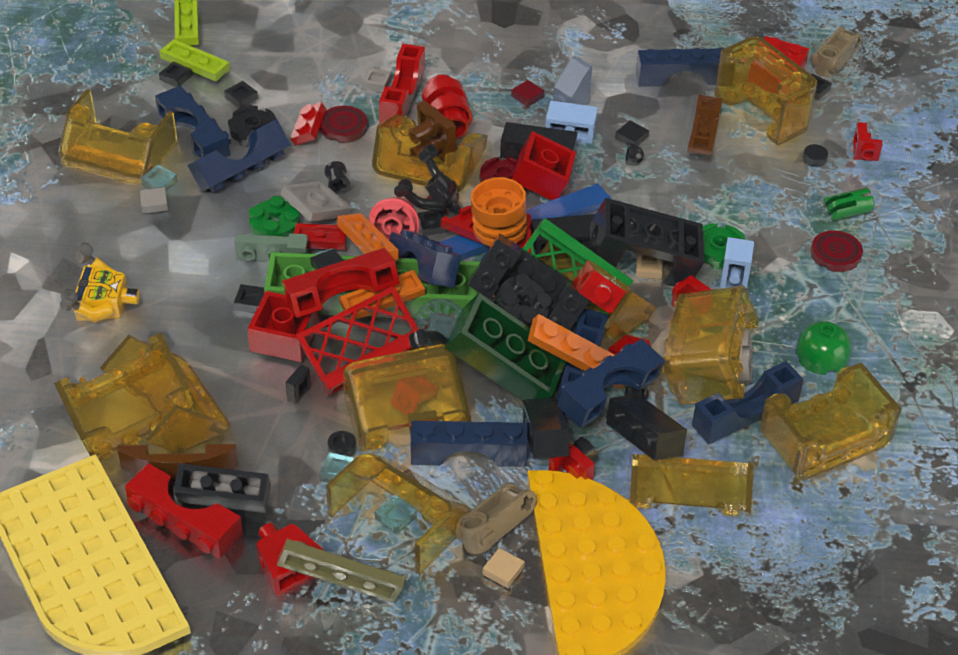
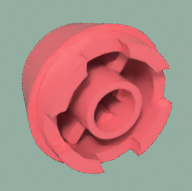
M393 197L384 199L375 204L370 212L369 221L388 240L390 239L391 232L401 233L402 229L417 233L419 231V218L415 207L404 198Z

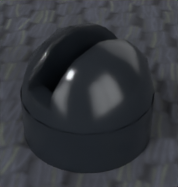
M629 144L625 163L632 165L641 163L644 151L637 145Z

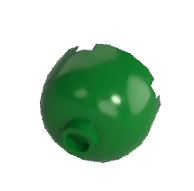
M818 321L811 323L801 332L796 344L795 354L798 355L801 366L810 372L827 375V371L836 370V374L848 365L851 355V341L846 331L839 325L829 321Z

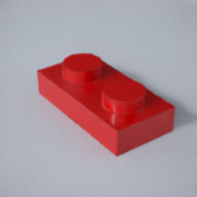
M322 102L313 105L308 104L300 110L290 138L295 146L315 140L326 111Z
M295 224L294 234H306L308 236L307 249L331 250L334 248L335 250H345L347 235L337 225Z

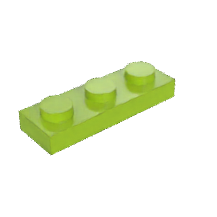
M174 0L175 40L190 46L199 45L198 1Z
M175 39L159 51L161 59L170 63L173 61L192 69V72L215 82L230 70L228 61Z

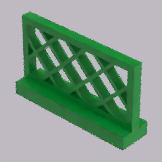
M544 217L523 247L526 251L530 248L531 254L536 257L551 255L552 265L555 270L557 268L554 255L567 253L571 257L572 267L557 271L560 273L573 271L574 279L577 276L576 270L582 269L589 259L627 286H630L633 282L628 276ZM539 234L549 241L550 252L534 253L533 243ZM552 243L561 250L553 251ZM575 260H577V261H578L579 263H581L583 266H577V267H576V266H575ZM591 302L588 303L586 307L595 306L596 304ZM598 306L600 313L609 314L605 310L602 311V308Z

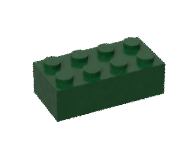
M480 293L462 308L444 347L521 400L550 398L555 391L566 363L565 360L529 342L530 328Z

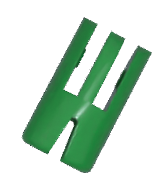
M861 188L825 197L824 204L831 215L832 221L871 212L874 209V197H864L865 194L871 193L868 188Z

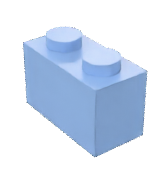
M550 101L545 127L578 132L577 142L592 144L597 123L598 107Z
M728 237L718 297L745 301L754 241Z

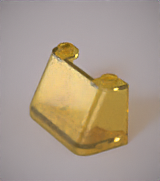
M396 114L377 125L372 167L381 176L397 180L409 179L411 183L425 186L432 177L426 163H423L419 157L410 155V148L420 144V142L414 144L408 135V130L417 126L413 119ZM469 133L463 138L457 151L446 154L445 162L437 156L433 158L440 172L442 171L447 177L456 182L458 186L457 192L462 191L467 186L485 151L488 135Z
M446 344L356 361L344 369L345 404L361 452L381 448L388 441L389 431L410 427L411 421L442 420L471 422L455 355L444 348Z

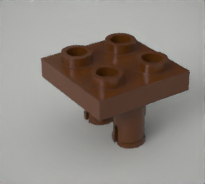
M425 100L418 103V126L408 130L410 140L414 144L420 142L419 145L410 148L412 160L416 163L420 162L419 153L423 151L425 146L432 144L436 147L437 157L448 166L457 162L455 124Z

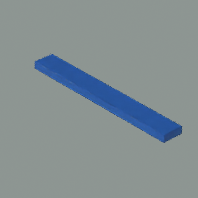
M597 183L527 209L526 212L531 215V220L543 219V217L554 218L584 215L599 209L604 199H611V197ZM461 235L440 241V244L452 247V252L461 256L460 261L486 252L490 248Z

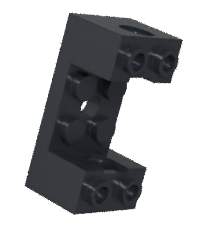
M605 198L590 223V250L613 267L617 266L626 250L665 260L663 283L675 286L676 283L685 280L690 275L695 277L704 264L703 224Z
M500 233L470 276L467 284L491 300L499 287L507 279L516 277L519 274H526L530 279L535 280L552 299L546 318L568 330L571 329L590 301L577 291L571 279Z

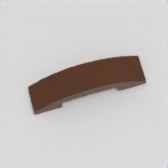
M698 96L687 152L712 155L722 98Z
M206 444V453L149 454L148 445H118L117 449L121 469L136 475L150 463L170 475L172 481H176L179 463L223 469H235L238 467L236 444Z

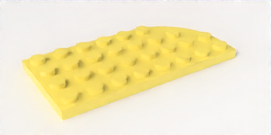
M96 454L0 492V539L42 627L56 642L83 655H141L191 633L188 622Z

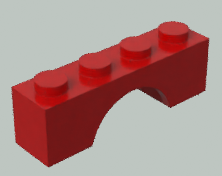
M402 43L396 58L391 87H384L379 99V124L403 127L425 71V47Z
M385 248L282 280L287 304L296 318L322 310L324 303L329 298L344 291L364 289L377 292L400 284L395 260Z
M150 463L142 468L125 485L127 503L132 510L146 514L157 525L166 526L183 540L188 539L206 554L211 553L220 559L243 535L241 516L218 503L202 509H188L176 504L172 500L174 490L171 476Z

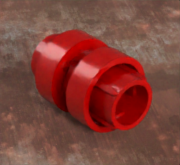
M445 74L432 77L422 92V101L425 100L432 107L437 108L443 116L453 121L456 126L455 136L456 139H459L467 133L473 119L463 85L457 79Z

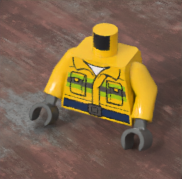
M83 242L75 253V260L78 263L87 262L89 265H84L76 292L71 289L63 291L60 296L62 299L60 307L64 311H69L73 308L76 320L80 321L89 320L96 323L105 319H118L121 317L124 304H139L140 289L128 288L125 274L109 267L98 257L94 258L91 256L93 254V247L89 243Z

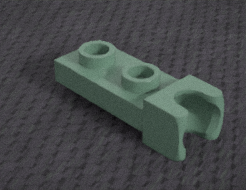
M236 234L234 241L236 260L269 262L271 252L309 254V250L306 248L308 236L306 234H289V237Z

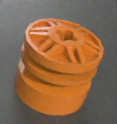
M500 177L484 180L475 186L471 192V208L473 214V233L477 240L491 246L499 233L514 243L523 239L527 232L526 192L522 185L515 180Z

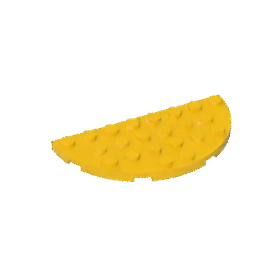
M527 470L528 487L530 491L535 493L537 500L533 516L557 655H624L651 628L663 599L666 567L662 548L653 528L640 511L627 499L601 483L591 479L585 480L583 477L576 479L570 473Z

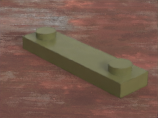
M289 539L286 540L277 562V566L392 603L395 602L401 592L405 577L397 575L390 570L378 569L308 546L303 542Z

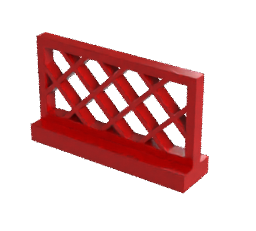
M392 286L297 334L296 338L323 384L322 388L328 397L413 353L417 348H411L409 335L419 330L397 290ZM391 295L396 303L395 312L392 313L378 309L380 301ZM377 302L376 307L370 306ZM361 310L373 312L371 324L367 325L354 321L356 313ZM376 314L393 318L389 331L373 327ZM395 319L407 322L411 331L404 335L392 332ZM337 322L348 324L349 328L346 338L331 334L332 325ZM352 326L368 330L365 343L349 339ZM328 327L327 332L321 331ZM371 331L387 336L385 345L379 348L368 345ZM313 334L325 337L322 349L318 350L309 347L305 338ZM390 337L395 338V340L389 342ZM328 338L344 343L340 356L324 351ZM347 344L363 348L361 357L356 360L343 357ZM314 354L319 355L318 361L315 358ZM322 357L337 360L336 370L325 375L320 367ZM341 362L347 363L346 365L340 367Z

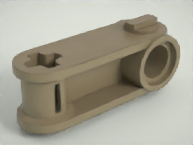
M840 26L811 56L814 71L823 77L834 76L858 50L863 35L861 33H852L845 30V27Z
M506 483L469 513L463 515L458 521L456 536L464 543L465 550L471 554H480L489 550L493 544L533 512L537 502L535 493L530 490L522 491L515 484Z

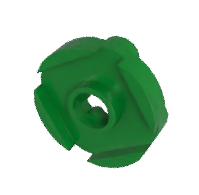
M273 196L269 200L251 207L248 211L250 230L253 235L289 237V234H294L295 224L300 223L299 211L291 206L288 201H284V198L281 196Z
M718 223L703 226L704 262L709 263L713 269H723L728 237L745 240V237L741 231L730 225H726V228L717 227Z

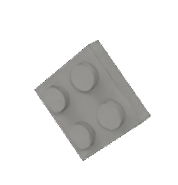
M322 181L284 185L280 193L291 206L295 207L310 222L337 219V216L349 215L351 207Z

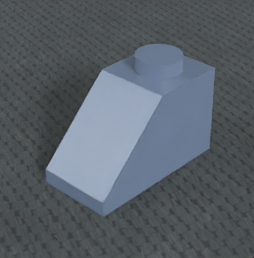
M576 56L572 57L554 86L553 101L588 105L590 101L592 66Z

